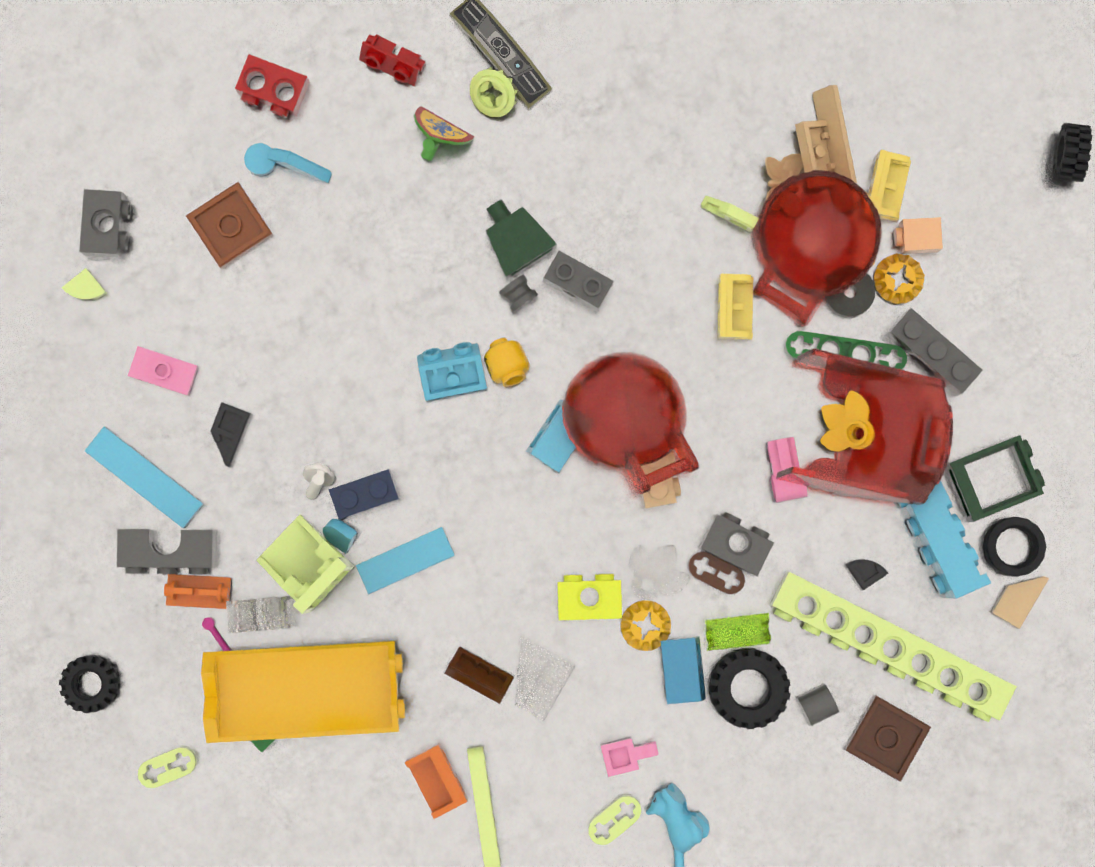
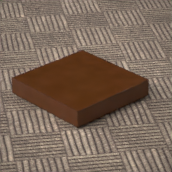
M875 695L844 750L901 782L931 726Z

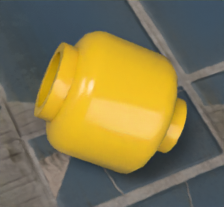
M507 338L497 339L490 344V349L484 355V362L491 379L495 383L509 387L522 382L526 378L530 364L522 345L518 341H508Z

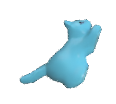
M670 783L668 788L655 793L646 814H656L664 819L670 841L674 847L675 867H685L684 853L691 850L708 836L710 830L709 822L701 812L688 811L684 794L674 783Z

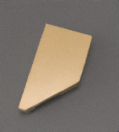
M1042 576L1006 585L991 613L1020 629L1049 578Z

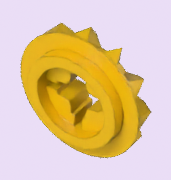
M896 253L884 258L878 264L874 273V284L877 292L883 299L891 303L903 304L912 301L923 289L925 275L920 267V263L911 258L910 255ZM905 267L904 277L912 284L902 283L894 291L895 279L891 278V275L887 273L897 274Z
M647 600L639 601L632 604L624 612L621 619V632L626 642L633 648L651 651L660 647L661 641L668 639L671 632V619L667 611L660 604ZM648 612H651V623L658 627L659 631L649 630L644 639H641L642 630L636 624H633V621H644L645 617L648 616Z

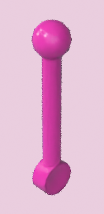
M210 617L205 618L202 621L203 628L212 633L223 651H231L216 630L215 620Z

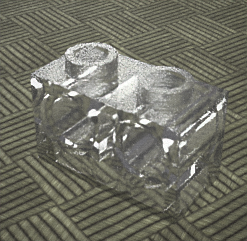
M291 596L226 601L228 633L296 627L294 599Z

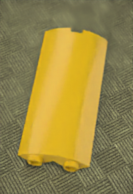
M395 641L203 652L201 676L205 696L203 724L206 743L399 732V719L405 718L404 699H398L397 673H403L402 654H396Z

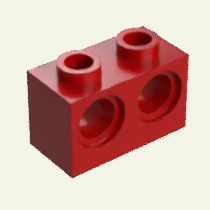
M248 54L235 90L241 95V101L258 107L259 103L270 106V112L287 118L288 114L297 116L310 81L303 74ZM262 76L265 78L262 88L257 90L249 88V82L253 77ZM291 87L294 89V95L290 100L282 101L278 99V93L282 88Z

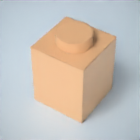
M941 217L903 219L899 223V228L894 229L895 246H900V254L937 253L942 250Z

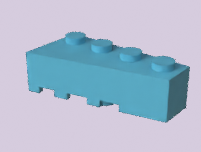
M928 468L896 482L897 490L894 491V495L901 508L906 507L910 519H907L908 527L914 537L919 536L923 547L920 548V553L927 566L932 565L936 576L932 579L940 595L945 594L946 598L957 599L991 584L987 573L980 575L976 567L979 565V557L974 547L972 548L968 542L964 543L962 539L966 536L965 529L955 513L951 515L949 511L953 507L952 502L935 468Z

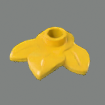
M851 390L846 397L845 405L829 404L822 406L823 419L829 431L823 435L820 442L827 449L841 452L849 447L860 450L871 445L874 440L875 431L873 425L868 421L870 407L862 395ZM862 428L864 436L859 440L856 437V431Z

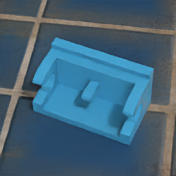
M700 636L661 641L667 704L705 700Z

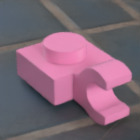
M632 738L601 745L608 777L639 770L637 760L659 754L656 741L634 747Z

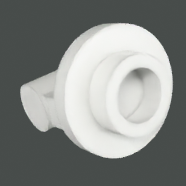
M314 463L304 468L303 476L310 482L306 490V496L309 499H315L322 486H330L333 483L335 477L329 467L321 463Z

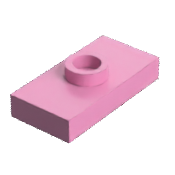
M137 346L128 376L189 396L199 366Z

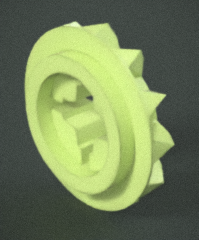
M492 67L479 71L470 83V96L474 105L480 112L490 117H502L509 113L517 103L515 95L518 90L513 88L511 84L512 78H507L503 75V70L496 71ZM494 86L495 90H499L502 93L495 98L493 93L485 91Z

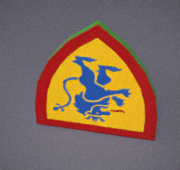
M422 106L417 108L414 114L415 123L428 137L423 141L424 149L421 153V157L428 161H432L441 142L465 145L470 143L475 137Z

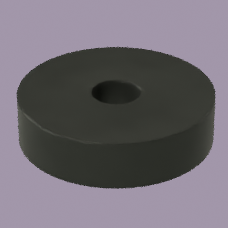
M843 267L835 271L828 278L824 287V298L828 307L835 314L847 318L856 317L863 314L872 305L875 298V285L870 275L864 270L857 267ZM845 287H852L855 290L854 297L849 298L845 295Z

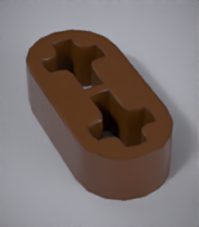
M697 552L689 559L688 570L695 579L727 594H736L744 587L745 576L736 566L707 552ZM703 557L709 559L707 565L716 569L714 574L703 571L701 575L697 574V567L694 565V561H701ZM719 571L726 575H730L732 571L737 573L735 579L739 581L738 585H731L729 589L725 588L726 582L717 577Z

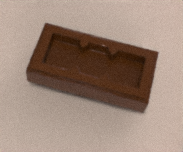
M461 647L457 649L444 673L498 704L501 703L514 679V676Z

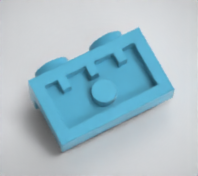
M462 342L450 349L432 348L417 355L425 401L487 389L478 343Z

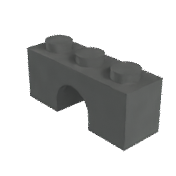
M912 308L907 310L886 334L908 355H914L933 371V376L955 396L963 394L983 371Z
M117 529V567H125V574H145V568H157V574H176V568H189V574H208V568H216L217 530H181L179 547L175 552L165 555L155 547L154 530Z

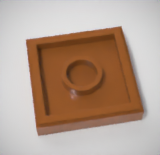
M239 182L186 215L221 269L273 235Z

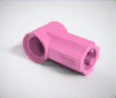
M794 437L767 442L773 473L771 475V485L775 502L807 497L805 476L803 470L799 467Z

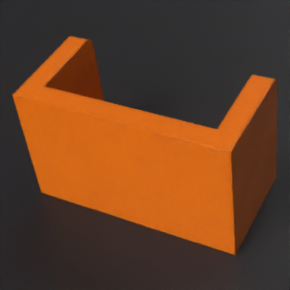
M440 743L404 762L406 767L410 768L432 811L433 819L468 802V797Z

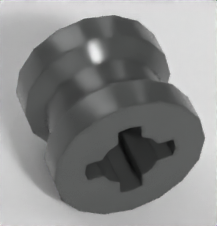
M524 274L511 281L499 291L501 297L506 298L510 302V309L513 313L529 304L538 296L535 289H530L527 285V278Z

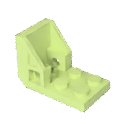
M301 514L256 560L279 586L296 601L293 606L301 614L312 612L354 567Z

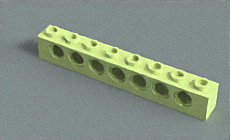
M791 572L785 573L770 603V606L776 608L774 612L776 616L788 622H791L794 617L804 622L802 629L818 637L821 632L833 637L830 643L848 651L850 646L861 651L859 657L871 664L876 665L879 660L889 665L887 672L903 680L906 674L917 679L915 686L931 694L936 689L946 694L943 700L961 708L963 703L974 708L972 715L986 722H989L991 717L999 721L1001 720L1017 687ZM805 596L810 597L814 602L813 611L807 615L802 614L798 609L799 600ZM832 611H838L842 616V624L836 629H831L826 622L827 615ZM861 625H866L871 633L869 640L865 643H859L855 638V631ZM893 639L898 643L899 650L895 656L887 657L884 654L883 646L885 642ZM917 654H923L926 657L927 665L925 669L917 672L912 667V659ZM946 668H951L955 673V680L951 685L944 686L940 680L941 672ZM978 682L983 687V694L979 699L972 700L969 696V688L973 683Z

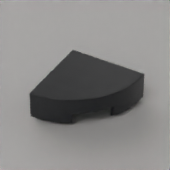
M858 559L844 564L861 591L889 574L883 566L870 560Z

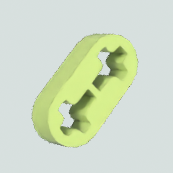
M183 746L173 749L141 764L138 770V779L147 788L162 786L194 771L198 761L197 755L189 747ZM178 753H181L183 757H190V762L186 764L187 770H184L182 766L171 769L169 763L178 759ZM148 765H152L154 769L162 766L165 767L166 772L157 776L158 782H154L153 778H146L145 773L149 771Z
M622 795L595 816L588 827L591 840L599 845H607L632 826L641 815V806L638 800L630 795ZM622 802H625L627 805L631 803L635 805L632 809L634 815L631 818L627 815H624L619 820L615 818L621 812L620 804ZM612 819L614 824L608 829L610 835L607 838L603 835L596 837L594 834L597 831L595 825L598 822L605 825Z

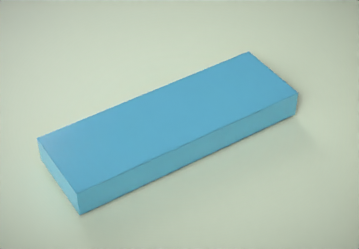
M440 527L356 565L368 594H371L455 556L443 527Z

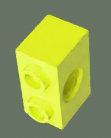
M596 574L595 581H583V575H564V582H557L558 620L622 618L621 580H614V574ZM585 588H594L598 592L599 598L595 605L586 606L581 602L580 595Z

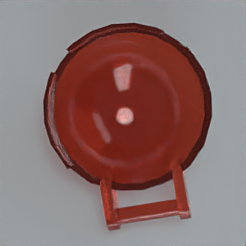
M812 170L797 176L793 175L777 186L765 201L758 219L757 240H760L763 257L768 262V265L758 280L753 293L758 297L764 295L799 317V322L806 326L812 320L824 297L845 292L861 281L873 267L879 254L882 240L881 218L875 203L868 193L850 178L836 172ZM777 275L790 287L812 295L806 307L771 286L770 283L774 276Z
M615 352L597 357L587 363L571 380L565 394V399L562 402L563 424L569 439L578 451L596 465L598 462H602L615 468L625 467L640 494L649 492L651 486L682 472L688 471L691 473L699 469L697 458L683 435L687 424L685 397L677 380L661 363L643 354ZM673 449L676 451L680 460L645 475L641 466L660 460Z

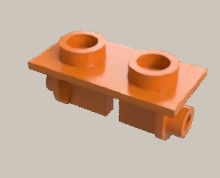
M168 574L167 584L164 586L166 606L229 609L231 578Z

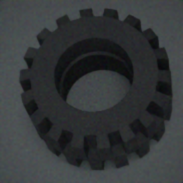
M743 648L726 654L725 658L719 660L710 676V699L716 711L727 722L739 728H763L768 723L775 722L781 712L784 713L787 708V700H790L789 686L791 685L790 679L786 675L787 671L775 657L758 649ZM756 670L765 677L768 683L766 698L755 707L741 706L732 697L731 683L734 677L741 671Z

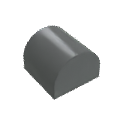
M822 684L796 697L810 726L839 713L836 702L826 684Z

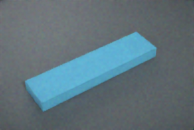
M105 426L85 449L87 454L184 529L203 506L200 500Z

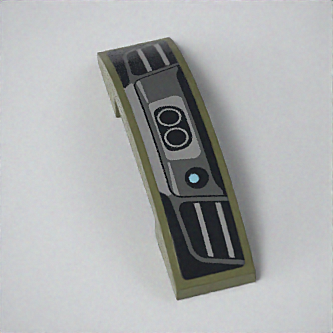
M465 0L449 13L452 19L467 37L473 40L498 71L503 70V75L507 78H512L511 84L515 90H518L516 95L528 110L552 91L551 86L534 63L480 0Z

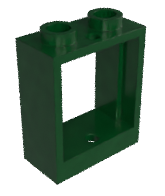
M1020 435L945 464L968 522H975L1044 494L1042 487L1045 486L1043 476L1038 468L1034 470L1030 460L1033 457L1032 449L1026 439L1022 440ZM1010 447L1028 490L981 508L964 465Z

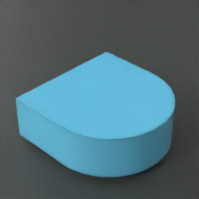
M331 519L323 528L325 538L346 554L353 545L357 534L356 530L338 519Z

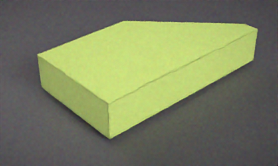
M705 196L700 205L702 206L701 208L748 232L753 231L759 220L758 217L733 204L709 196Z

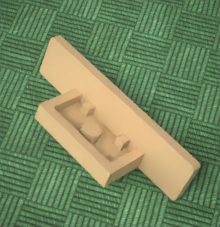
M830 85L813 92L817 121H803L795 124L807 186L831 184L836 213H844L861 207V200L837 85Z

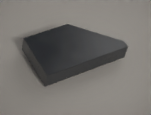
M221 402L210 432L225 466L231 468L252 413Z

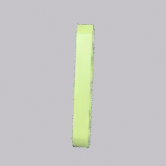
M483 746L467 748L484 867H501Z

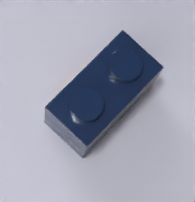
M390 469L329 489L339 520H344L401 500Z

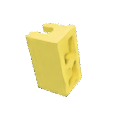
M880 150L877 153L864 215L898 222L911 164L910 157L886 150Z
M720 274L718 277L717 339L752 340L753 277L747 274Z

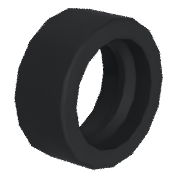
M1021 517L1000 519L991 525L985 534L983 543L985 559L991 568L1002 575L1012 577L1028 575L1036 570L1045 557L1047 547L1044 534L1038 525L1029 519ZM1011 528L1022 529L1028 533L1033 544L1032 554L1029 559L1023 564L1015 566L1002 561L996 550L997 539L1001 533Z

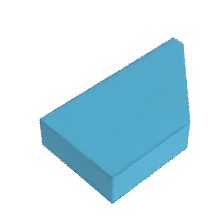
M271 148L267 158L290 170L326 183L329 182L332 174L330 170L287 150Z

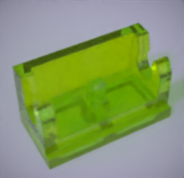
M767 612L703 619L707 651L770 644L771 634L769 633L768 626L770 621L769 613Z

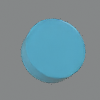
M257 143L247 149L244 162L251 173L264 176L274 170L276 163L267 159L271 150L270 146Z

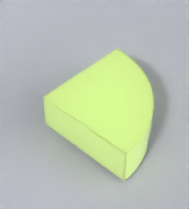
M87 268L62 287L69 295L83 300L97 299L107 294Z

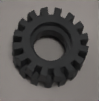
M1064 123L1061 126L1059 139H1057V150L1055 151L1056 159L1054 160L1056 179L1076 182L1084 181L1089 167L1088 161H1090L1091 126Z
M88 655L76 658V660L67 664V668L63 669L61 673L63 675L62 679L59 680V685L62 688L60 694L66 699L64 702L67 706L71 705L73 710L82 711V713H94L105 709L109 704L113 703L116 699L114 697L120 689L118 688L120 678H117V670L110 665V661L104 660L100 656ZM85 672H94L101 680V689L95 696H85L78 688V680Z

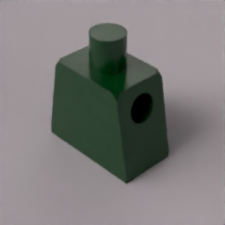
M501 199L486 209L495 222L493 226L486 230V235L506 280L556 249L557 244L525 208L521 207L511 214Z

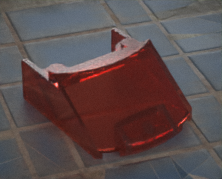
M811 349L797 356L796 363L825 370L823 385L829 395L846 400L849 391L852 390L864 397L870 407L868 421L874 427L875 436L871 445L865 449L858 450L849 447L841 452H837L836 460L830 458L816 459L809 465L808 470L790 467L777 472L776 479L829 491L833 495L915 505L924 504L944 474L952 446L953 413L952 406L948 405L944 390L946 388L944 380L819 349ZM862 428L856 431V437L860 440L864 436Z

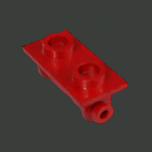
M369 34L366 41L362 42L359 60L370 68L379 69L392 75L399 82L408 83L415 87L418 74L422 72L426 63L425 60L421 59L422 56L404 47L400 49L398 55L393 54L396 48L395 43L378 34L375 36Z

